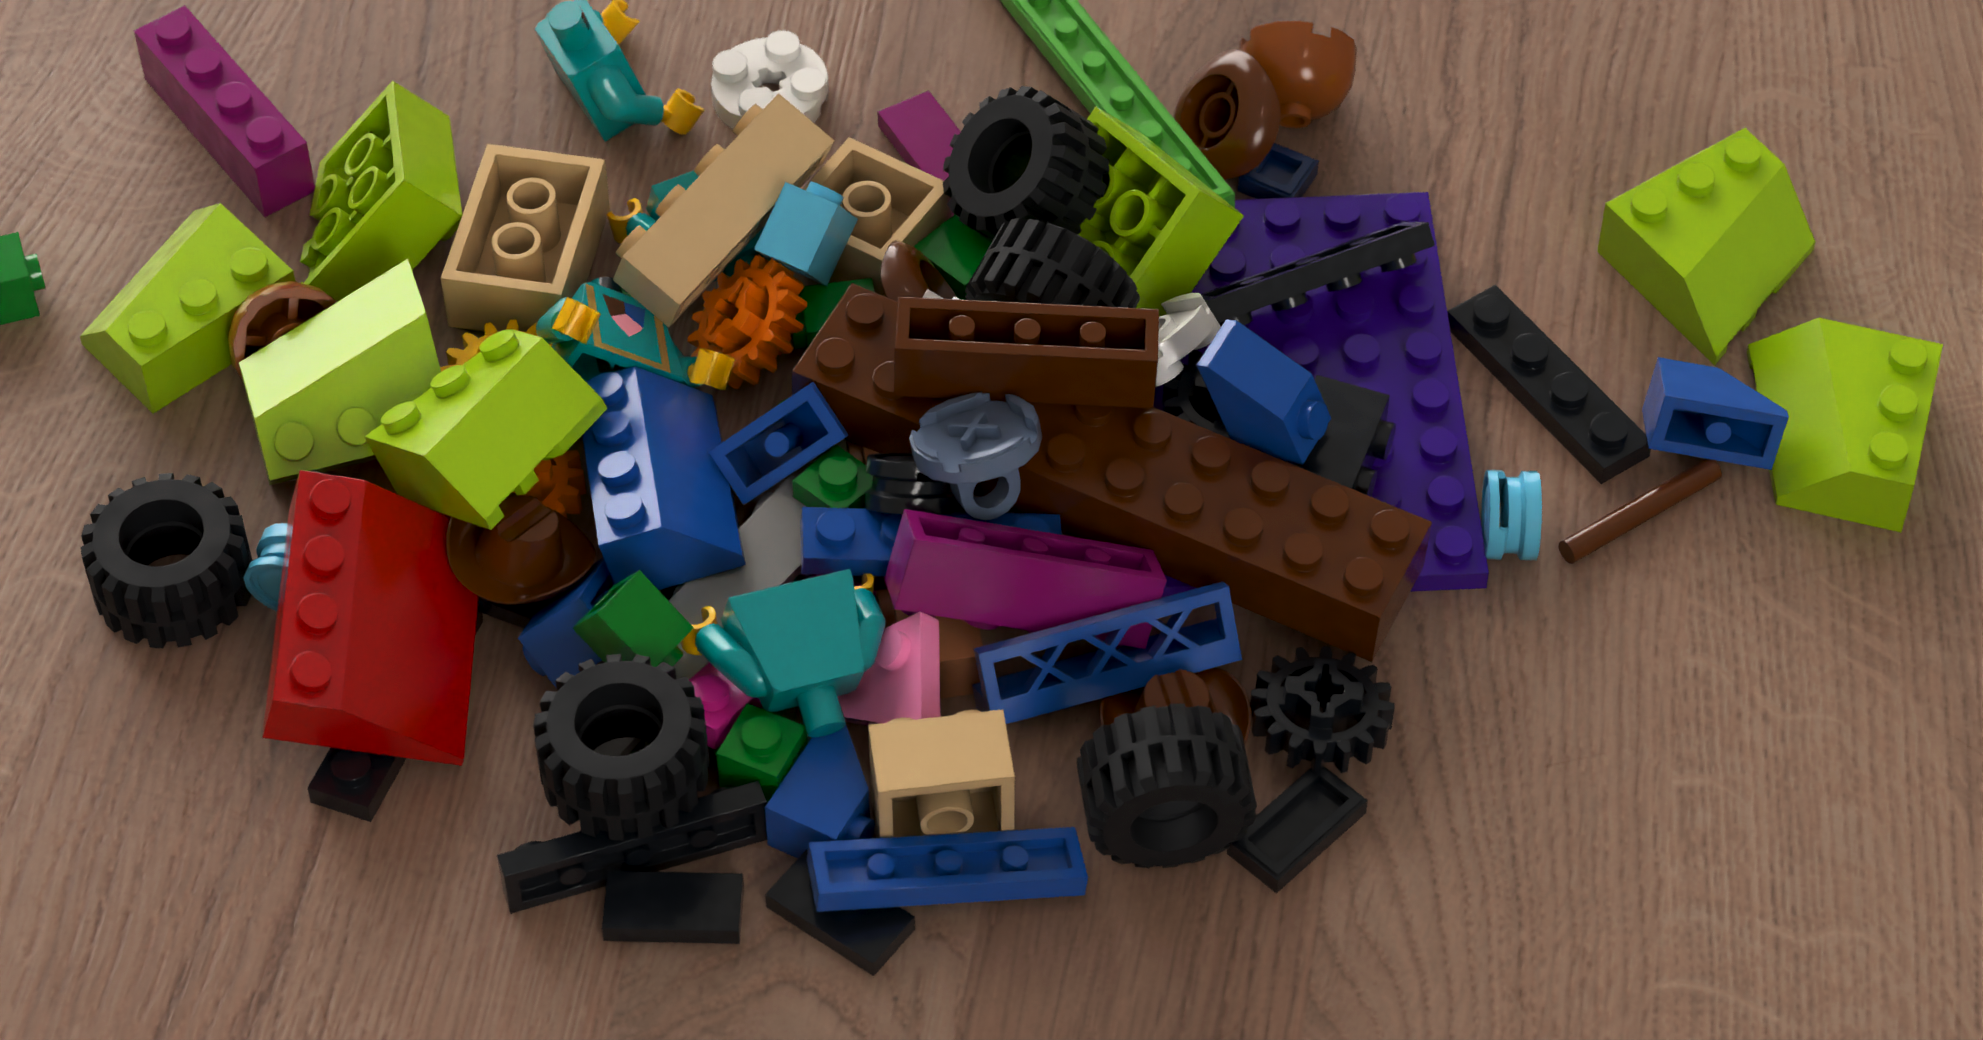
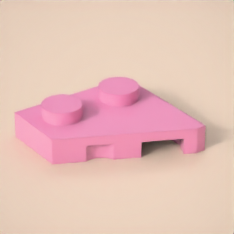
M918 612L884 629L874 665L864 672L855 691L838 696L846 722L867 726L868 724L887 723L896 718L923 719L940 717L938 619L923 612Z

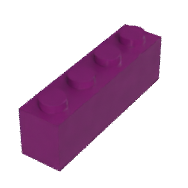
M185 5L134 30L144 78L264 217L314 192L315 183L307 142Z
M908 509L903 511L885 574L886 585L894 609L901 610L908 616L923 612L934 618L941 616L964 620L971 626L985 630H993L999 626L1027 630L1029 633L1160 599L1167 582L1154 550ZM1143 622L1130 626L1116 648L1120 649L1124 645L1145 649L1152 625ZM1109 632L1095 636L1105 640Z

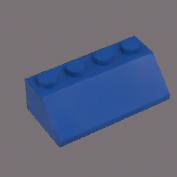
M636 366L616 372L602 373L586 380L592 389L603 399L608 408L582 437L598 545L614 585L640 570L658 590L746 565L732 488L708 452L723 442L713 396Z

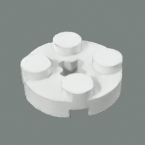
M776 31L768 35L767 38H759L741 43L730 50L720 52L713 60V76L711 81L713 106L719 118L727 126L734 129L741 117L754 104L764 109L779 93L815 123L821 115V105L828 98L829 89L826 66L818 54L809 47L800 44L798 36L789 31ZM767 83H776L780 85V89L771 92L769 88H759V86Z
M1200 293L1183 294L1161 303L1167 314L1159 317L1158 366L1155 387L1161 386L1175 378L1184 368L1180 360L1191 351L1209 345L1221 328Z

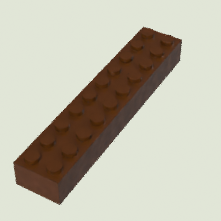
M851 283L792 370V395L814 382L849 436L844 438V440L878 453H912L909 437L912 430L917 432L920 429L919 419L929 409L951 398L894 396V358L898 302ZM1029 402L1034 406L1039 417L1043 437L1038 452L1025 465L1018 468L1021 479V491L1016 503L1010 510L1017 513L1060 514L1061 531L1074 537L1154 550L1164 575L1195 588L1223 581L1229 586L1233 604L1344 651L1353 652L1356 656L1370 662L1373 661L1424 567L1432 526L1431 521L1154 407L1136 408ZM999 477L977 483L973 494L979 497L987 495L996 487Z

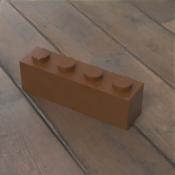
M898 297L894 358V396L955 398L970 393L982 392L989 393L992 401H1006L1005 394L1019 396L1027 402L1153 408L1158 366L1159 309Z

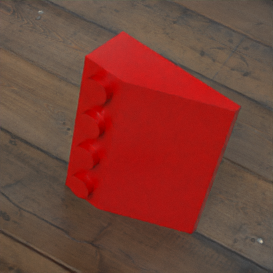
M304 470L299 471L288 516L262 738L462 766L465 755L479 596L463 586L450 567L446 549L450 517L366 480Z

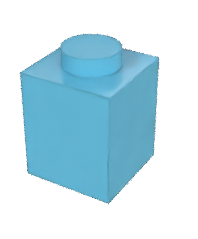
M810 181L807 190L785 182L754 250L769 260H776L793 272L827 286L858 219L840 206L844 197L839 193Z

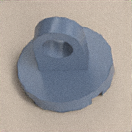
M982 392L951 398L929 409L919 419L920 429L917 432L911 431L909 441L918 470L932 480L950 483L955 500L966 513L975 519H995L1010 510L1016 503L1021 491V479L1018 468L1025 465L1039 450L1043 437L1039 417L1034 406L1019 396L1005 394L1006 402L991 401L990 394ZM999 477L996 487L990 493L982 497H973V491L977 483Z

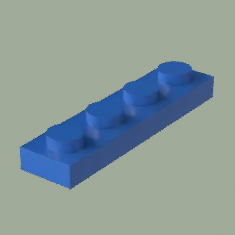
M802 507L800 519L801 574L825 575L850 569L852 576H862L863 573H871L873 576H885L903 514L882 513L861 508ZM964 511L941 514L1062 535L1060 514L1005 513L998 518L990 520L975 519Z
M1075 827L809 842L807 865L817 912L1085 895L1088 874Z

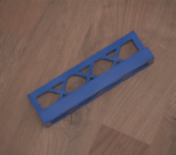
M1222 581L973 648L980 682L972 684L978 711L1003 709L1005 722L1009 724L1145 687L1147 682L1156 674L1163 675L1179 669L1196 673L1242 660L1229 586ZM1214 604L1217 618L1181 628L1192 609ZM1171 615L1166 624L1158 619ZM1147 622L1161 631L1160 634L1149 636L1145 649L1124 645L1120 649L1116 648L1132 625ZM1109 632L1105 640L1095 636ZM1085 639L1099 648L1097 651L1056 662L1069 642ZM1047 649L1043 654L1042 658L1033 653L1036 651ZM1022 656L1036 665L1034 668L1001 677H996L994 667L995 662Z

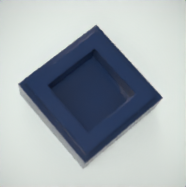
M1274 143L1267 156L1257 167L1239 176L1238 192L1255 199L1302 197L1318 175L1319 161Z

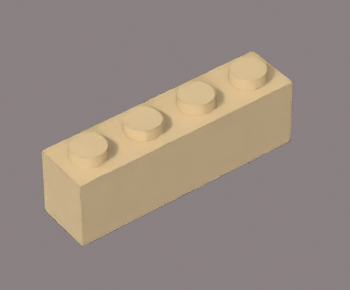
M779 93L764 109L754 104L735 125L733 132L737 137L726 149L722 148L719 144L713 146L694 170L699 177L686 190L681 185H676L661 201L655 211L660 218L647 231L640 225L637 226L616 251L621 261L613 281L667 327H670L762 230L785 182L801 188L822 166L835 141Z

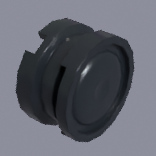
M876 453L867 456L866 473L873 476L872 488L867 490L865 494L866 509L892 514H903L904 509L939 515L955 512L956 500L952 492H950V483L932 480L920 472L912 453Z

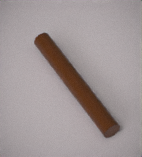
M1703 459L1560 541L1558 546L1562 557L1566 562L1573 564L1714 483L1722 477L1719 464L1716 460Z

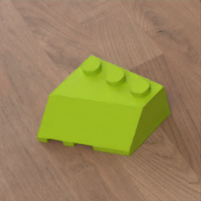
M392 81L320 161L309 214L317 219L319 223L314 230L312 238L303 245L300 262L310 269L308 278L304 283L301 282L302 284L318 287L338 302L406 259L409 260L413 270L440 240L446 241L456 232L463 214L450 117Z
M1095 106L1087 119L1099 129L1097 134L1105 140L1107 150L1102 156L1109 159V172L1102 177V182L1107 184L1104 196L1097 197L1093 206L1097 211L1091 220L1086 218L1081 223L1082 231L1078 235L1106 252L1127 272V275L1137 286L1138 289L1136 291L1140 295V301L1136 308L1159 309L1160 317L1167 314L1161 303L1192 292L1244 215L1141 132Z
M1743 128L1606 202L1597 252L1715 366L1726 353L1728 343L1740 330L1742 332L1745 331L1755 319L1758 308L1771 293L1776 294L1814 250L1815 239L1785 164L1752 133Z
M221 203L194 210L80 335L81 343L154 414L231 365L228 333L234 313L249 295L266 285L288 281L296 282L294 271Z
M408 259L239 362L269 486L297 479L300 470L323 473L377 460L364 436L382 424L381 418L388 410L398 404L414 401L429 390L432 379L441 372L426 310Z
M1819 317L1748 344L1747 358L1749 368L1753 369L1756 391L1786 409L1789 416L1772 470H1769L1775 505L1901 533L1915 485L1943 344Z
M513 329L502 330L489 336L481 343L478 354L463 365L452 366L437 374L432 379L429 390L414 401L398 404L388 410L381 418L382 424L364 436L398 495L434 511L492 530L504 517L499 505L510 493L515 491L516 495H525L539 481L533 469L542 460H549L565 454L608 409L603 399L542 337Z

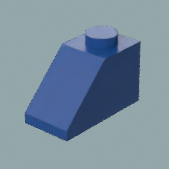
M1229 319L1225 320L1197 363L1198 370L1232 440L1283 461L1304 464L1317 441L1325 434L1328 423L1332 419L1312 373L1240 322Z
M1660 357L1657 358L1642 408L1649 449L1772 470L1789 418L1786 409L1720 368Z
M812 382L708 452L744 505L849 435L815 383Z
M603 557L591 566L587 575L574 588L553 598L534 614L518 637L523 644V653L529 665L539 675L547 676L555 687V680L565 672L573 676L578 674V664L590 659L594 661L595 665L602 661L572 628L614 586Z
M847 725L832 734L812 737L765 806L767 842L769 846L799 858L808 849L809 842L872 838L875 821L870 818L869 788Z

